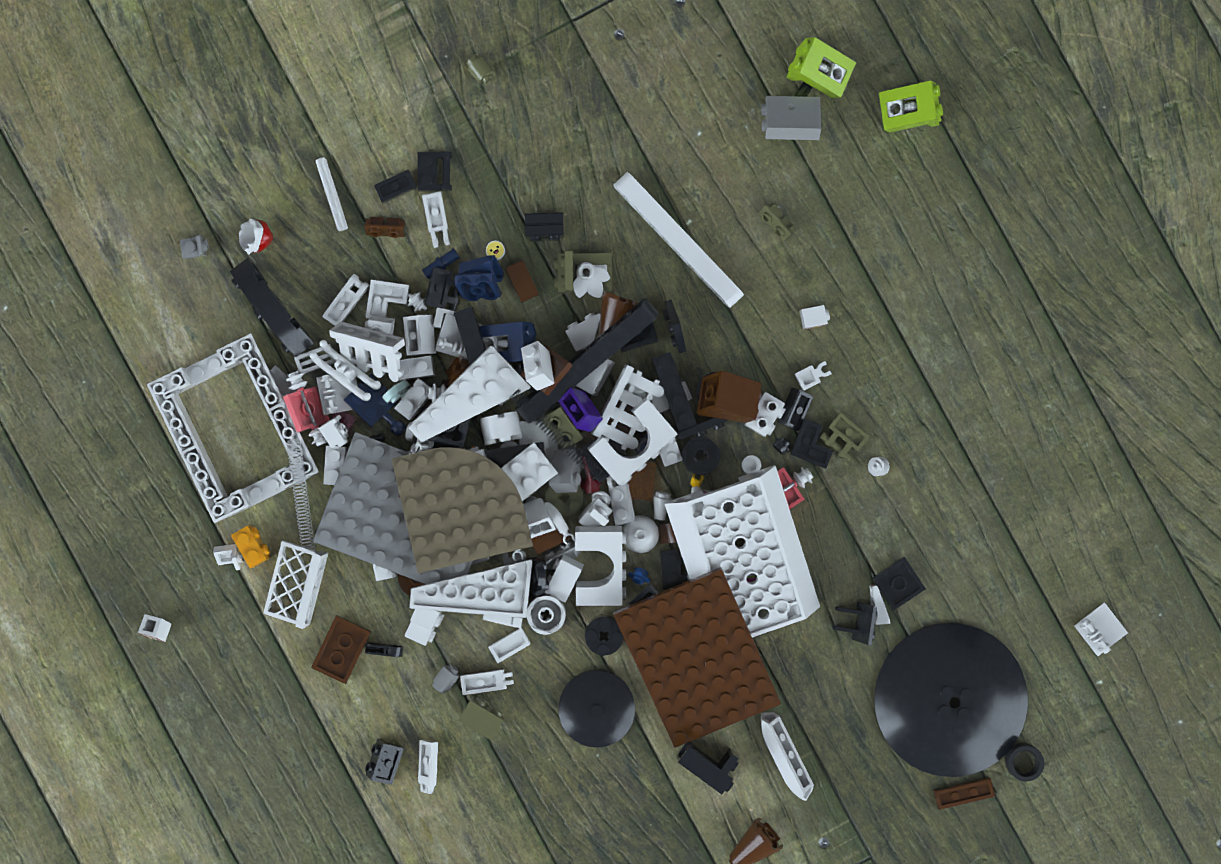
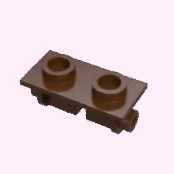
M384 217L366 218V224H364L366 235L372 237L389 236L391 238L405 236L403 230L405 220H401V218H387V224H384Z

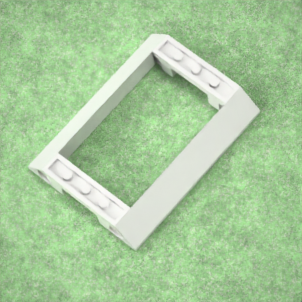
M251 333L216 350L217 353L187 368L181 367L147 384L214 523L238 514L291 488L294 485L292 484L293 480L301 478L291 477L292 473L290 472L292 470L290 468L303 470V468L294 467V465L305 468L300 472L305 474V477L301 480H305V478L307 480L319 472L300 432L297 433L285 401ZM244 363L286 451L289 450L287 447L290 446L286 445L287 441L293 442L288 444L300 442L303 455L297 459H302L304 462L301 465L293 464L276 471V473L244 489H239L228 496L179 394ZM287 452L289 455L298 454V453Z

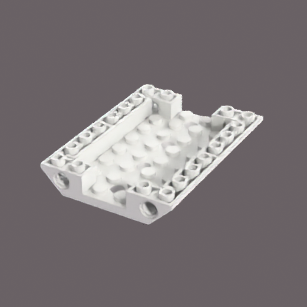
M775 465L738 477L739 482L703 494L700 490L664 503L689 579H694L721 567L752 637L804 620L820 607ZM732 502L734 505L731 511H724L723 506L725 503ZM738 538L745 539V544L742 547L735 546V541ZM751 573L757 575L754 582L746 580L747 576ZM767 609L768 614L765 617H759V610Z

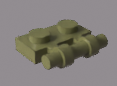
M841 412L828 426L833 433L829 436L823 432L819 437L827 447L830 446L838 453L837 455L841 459L844 458L848 462L853 458V455L848 452L851 447L858 452L870 438L869 435ZM838 436L846 442L844 447L835 441Z

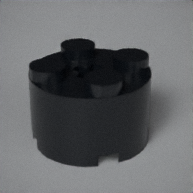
M599 615L588 623L585 630V641L592 652L606 656L615 653L620 648L623 642V635L614 617ZM601 631L604 633L609 632L607 639L600 638Z

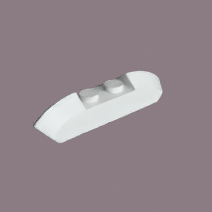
M774 712L761 713V727L765 743L785 783L796 796L806 801L813 790L814 784L780 716Z

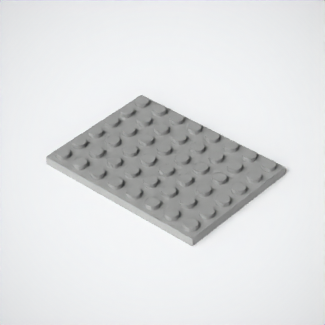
M355 432L313 542L424 584L467 575L472 561L423 573L417 572L391 460L392 458L408 455L409 452Z

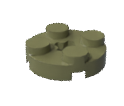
M549 485L545 493V502L554 505L562 517L571 516L580 509L583 503V492L579 485L577 492H566V495L570 496L566 503L559 500V496L562 493H556Z

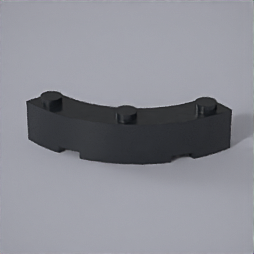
M249 258L230 271L233 276L232 283L243 291L255 308L254 314L259 320L264 319L283 342L281 346L287 353L291 352L297 357L314 344L306 330L294 317H291L282 301L274 291L270 290L260 270Z

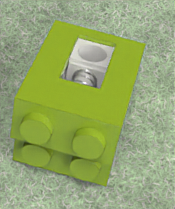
M816 37L805 38L796 49V56L788 68L789 72L786 78L791 81L802 80L830 98H840L856 62Z
M926 81L879 92L884 130L895 132L922 125L938 126L939 122L942 121L941 116L943 115V108L939 104L938 99L941 94L939 85H936L933 81ZM900 105V112L894 114V108Z

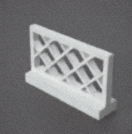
M283 540L263 614L296 624L295 627L301 629L309 626L328 553ZM286 546L292 548L295 553L294 557L287 558L285 554ZM304 553L312 555L311 562L305 565L301 557ZM295 558L298 559L302 568L294 571L290 564V561ZM284 564L287 565L291 573L286 577H283L280 572L281 566ZM301 570H304L307 576L306 581L303 583L300 582L296 575ZM291 576L297 584L292 589L288 587L285 579ZM281 582L286 592L279 596L275 588ZM299 588L302 597L296 602L291 591ZM288 594L293 604L285 608L281 597ZM275 600H277L281 608L279 612L270 610L271 604ZM292 606L297 611L296 619L290 617L287 611Z

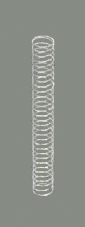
M286 442V445L301 447L300 445H295L300 442H296L294 444H288ZM288 448L289 450L287 451V452L302 454L301 452H296V451L301 450V448H300V449ZM288 454V456H290V457H297V458H300V457H301V456H295V455H289V454ZM292 458L293 460L304 462L302 459ZM289 461V463H291V464H299V465L302 464V463H296V462H290V461ZM294 465V467L303 468V470L305 469L303 466ZM290 468V470H292V471H300V472L303 471V470H297V469H291V468ZM300 472L292 473V475L302 474V475H304V477H305V474H304V473H300ZM291 475V477H293V478H301V479L304 478V477L292 476V475ZM301 479L293 480V482L303 481V482H305V484H306V481H305V480H301ZM292 482V484H294V485H302V486L305 485V484L293 483V482ZM302 486L294 487V489H296V488H304V489H306V491H307V488H306V487H302ZM303 493L295 494V496H297V495H305V496H307V498H305L304 500L308 499V495H307V494H303ZM294 496V498H296V499L304 498V496H302V497H295V496ZM300 500L296 501L295 505L301 506L305 505V503H308V505L305 506L307 507L309 506V502ZM300 507L296 509V512H307L306 510L309 508ZM301 514V515H299V516H307V517L298 518V520H301V519L311 520V516H310V515H305V514ZM311 523V526L308 525V524H305V525H299V527H302V526L312 527V523ZM312 530V533H311V532H308V531H305V532H300V534H302V533H310V534H313V530ZM307 534V535H300V536H301V537H304V536H311V535H310V534ZM310 544V545H304V546H303V547L310 548V549H311V548H315L314 546H312V547H307V546H311L312 544Z

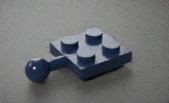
M372 373L369 375L373 380L379 381ZM365 382L357 386L365 393H370L371 399L369 401L362 400L353 392L344 399L350 408L370 428L383 418L390 425L391 432L394 435H402L405 432L406 426L404 422L395 420L388 413L399 400L395 403H387L382 396L388 389L382 383L378 390L371 388Z

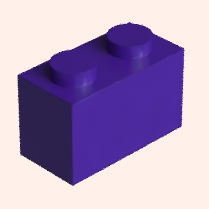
M570 387L559 399V403L577 429L592 432L603 420L585 391Z

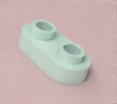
M403 380L389 389L382 398L387 403H395L408 392L410 384Z

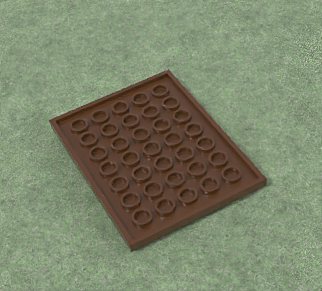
M721 567L613 612L674 748L781 704Z

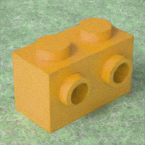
M248 525L231 535L250 569L271 558L269 548L265 543L263 544L258 529L253 527V525Z

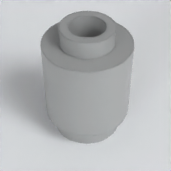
M452 664L444 665L433 679L434 683L432 686L440 693L445 694L459 678V670Z

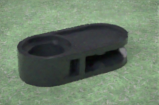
M366 643L365 653L402 657L403 646Z

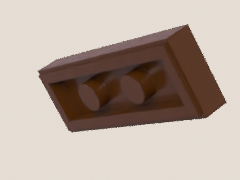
M990 777L933 790L939 810L995 797Z

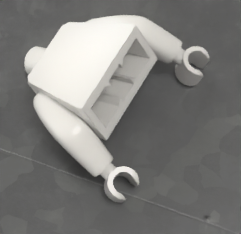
M528 496L525 499L526 503H523L531 538L554 531L557 528L560 534L563 533V542L568 545L566 542L567 536H571L575 542L574 535L568 532L569 528L564 518L554 505L549 502L544 503L542 498L536 499L535 496ZM520 549L515 550L512 555L514 561H518V553L521 554L522 560L526 559V553Z

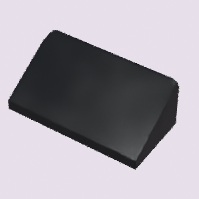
M792 387L783 406L786 410L782 417L778 418L777 422L799 431L814 396Z

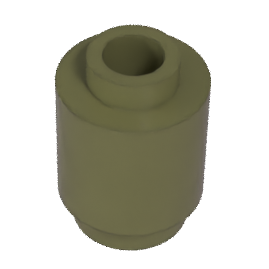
M478 54L466 62L467 69L479 84L482 82L486 84L493 78L492 74L494 71L483 57H479Z

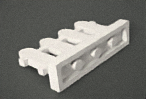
M340 322L329 330L330 337L336 338V342L339 343L340 355L353 365L357 364V368L364 373L372 368L374 375L381 378L387 372L393 382H397L404 375V370L401 369L399 360L402 354L398 352L405 345L404 338L345 322ZM352 347L355 348L356 357H354ZM368 351L371 354V361H369ZM384 355L386 356L387 365L384 362Z
M626 364L600 414L603 420L591 432V434L599 438L601 435H604V439L607 442L609 439H612L622 444L621 449L625 451L627 447L630 449L637 448L638 440L633 437L635 431L643 432L646 430L637 417L624 411L627 404L635 407L643 400L632 394L635 387L647 392L646 398L651 401L653 396L661 397L664 394L663 387L659 386L660 381L655 379L654 382H651L641 377L642 372L637 371L636 374L633 373L634 368ZM627 383L631 384L628 391L624 390ZM618 400L622 401L619 408L616 407ZM610 417L613 418L611 425H608ZM618 421L631 427L628 434L615 428Z

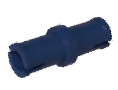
M452 248V250L440 258L439 256L436 257L435 261L423 268L422 271L427 279H430L432 267L446 270L447 266L460 259L455 249Z

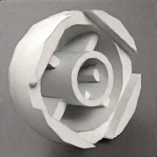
M637 515L634 522L627 523L622 527V532H626V544L624 545L632 552L640 554L649 552L658 542V526L647 516Z

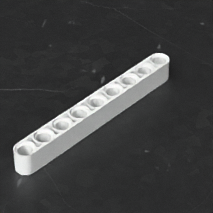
M626 172L613 184L614 188L728 308H731L744 296L731 279L630 173Z

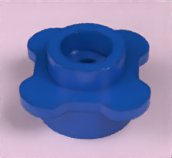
M637 567L633 572L628 573L632 581L638 585L650 582L649 573L643 568Z

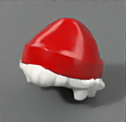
M250 218L249 221L241 225L239 243L247 254L261 252L272 242L273 233L265 221Z

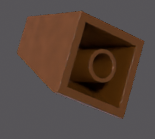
M719 371L702 377L697 414L742 423L755 421L759 413L758 403L761 397V383L725 371Z

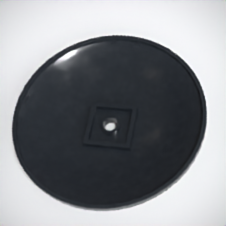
M939 623L911 633L891 650L884 660L876 679L874 709L879 728L885 740L905 762L932 775L960 777L980 772L992 766L1013 747L1026 720L1028 692L1018 661L1001 641L991 634L970 625ZM952 697H958L959 704L957 707L950 706L949 701Z

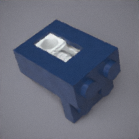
M532 322L479 326L486 349L492 346L494 342V349L508 363L523 362L521 348L534 343L536 338V329Z

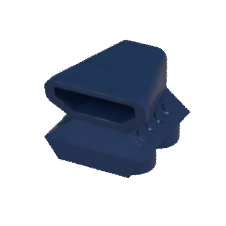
M495 255L460 262L458 274L454 277L455 286L463 299L478 301L480 298L496 300L498 297H501L502 292L497 282L502 281L504 272Z

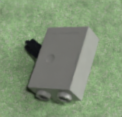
M803 82L794 96H766L765 104L761 105V115H765V119H762L761 130L765 131V139L819 140L821 133L820 97H807L813 89L812 86Z

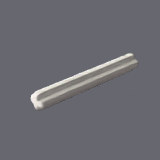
M324 157L316 160V164L337 230L344 231L348 229L327 160Z

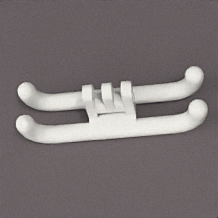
M321 340L319 343L320 347L336 360L334 364L336 370L323 361L314 351L309 354L311 360L364 401H369L371 399L370 393L362 391L352 383V380L357 376L368 386L376 390L380 389L381 383L370 378L328 345L326 340Z

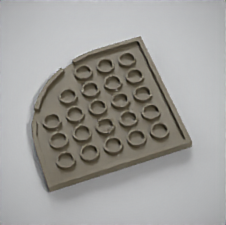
M451 447L429 449L391 459L418 573L533 546L525 508L518 489L506 472L490 459L473 451Z

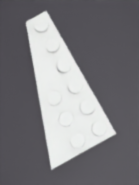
M489 346L407 428L420 442H423L508 400L518 389L521 390L520 394L531 387L493 346Z
M532 559L411 588L409 608L526 618Z

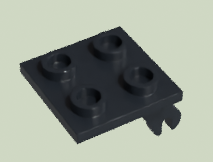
M857 602L856 609L836 606V611L857 614L855 628L833 625V629L853 633L852 640L872 646V641L875 637L874 625L878 617L877 607L862 602Z

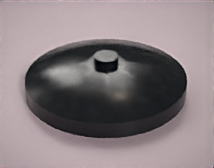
M605 670L585 671L572 678L563 689L558 707L559 718L566 733L576 742L588 747H606L619 741L629 731L635 716L634 697L628 685L619 676Z

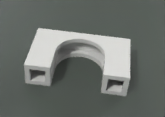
M644 398L631 410L644 425L648 434L647 444L639 454L630 457L622 456L602 436L587 448L618 485L621 483L626 484L632 478V473L636 470L638 472L647 465L645 463L647 460L656 458L661 453L660 449L665 445H671L676 440L675 436L678 435L647 398Z
M622 526L575 527V551H601L607 554L614 564L611 574L602 580L576 581V606L622 605V599H626V587H622V581H626V569H622V562H626V551H622V544H626V532H622Z

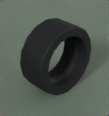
M1027 743L1014 745L1005 757V766L1008 772L1016 779L1024 782L1037 779L1045 766L1044 757L1041 752ZM1021 751L1031 752L1035 757V767L1029 773H1020L1014 767V758Z

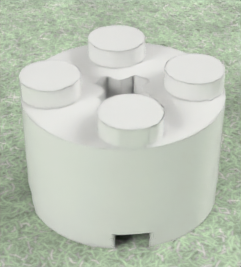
M517 411L480 419L485 445L522 438Z
M549 594L537 596L532 600L527 609L528 623L539 634L548 635L554 633L562 627L565 621L566 609L564 603ZM546 609L549 610V614H552L547 619L544 618V614H541V611L545 612Z

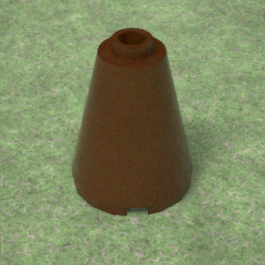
M604 291L598 337L637 305L638 302Z
M756 818L730 853L729 862L730 864H755L779 852L783 848V844L779 846L778 841L780 838L767 822L763 824L760 822L761 818Z

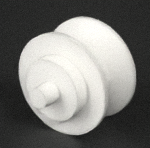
M421 292L414 293L413 295L409 293L408 307L413 305L415 307L414 312L421 311L422 309L427 310L426 305H424L426 298L422 299L420 297Z
M874 457L868 463V470L873 476H883L889 471V462L884 457Z

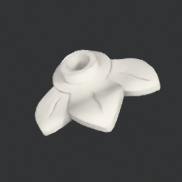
M581 263L577 268V278L573 283L576 296L580 298L588 292L593 297L601 298L603 294L602 282L610 279L608 272L602 267H594L591 263ZM584 269L590 271L588 276L583 275L582 271Z

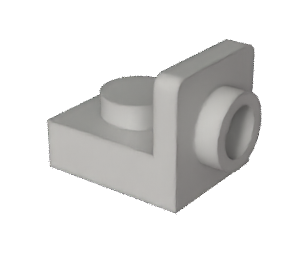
M196 235L194 238L180 240L183 259L207 256L209 245L207 239L203 236Z

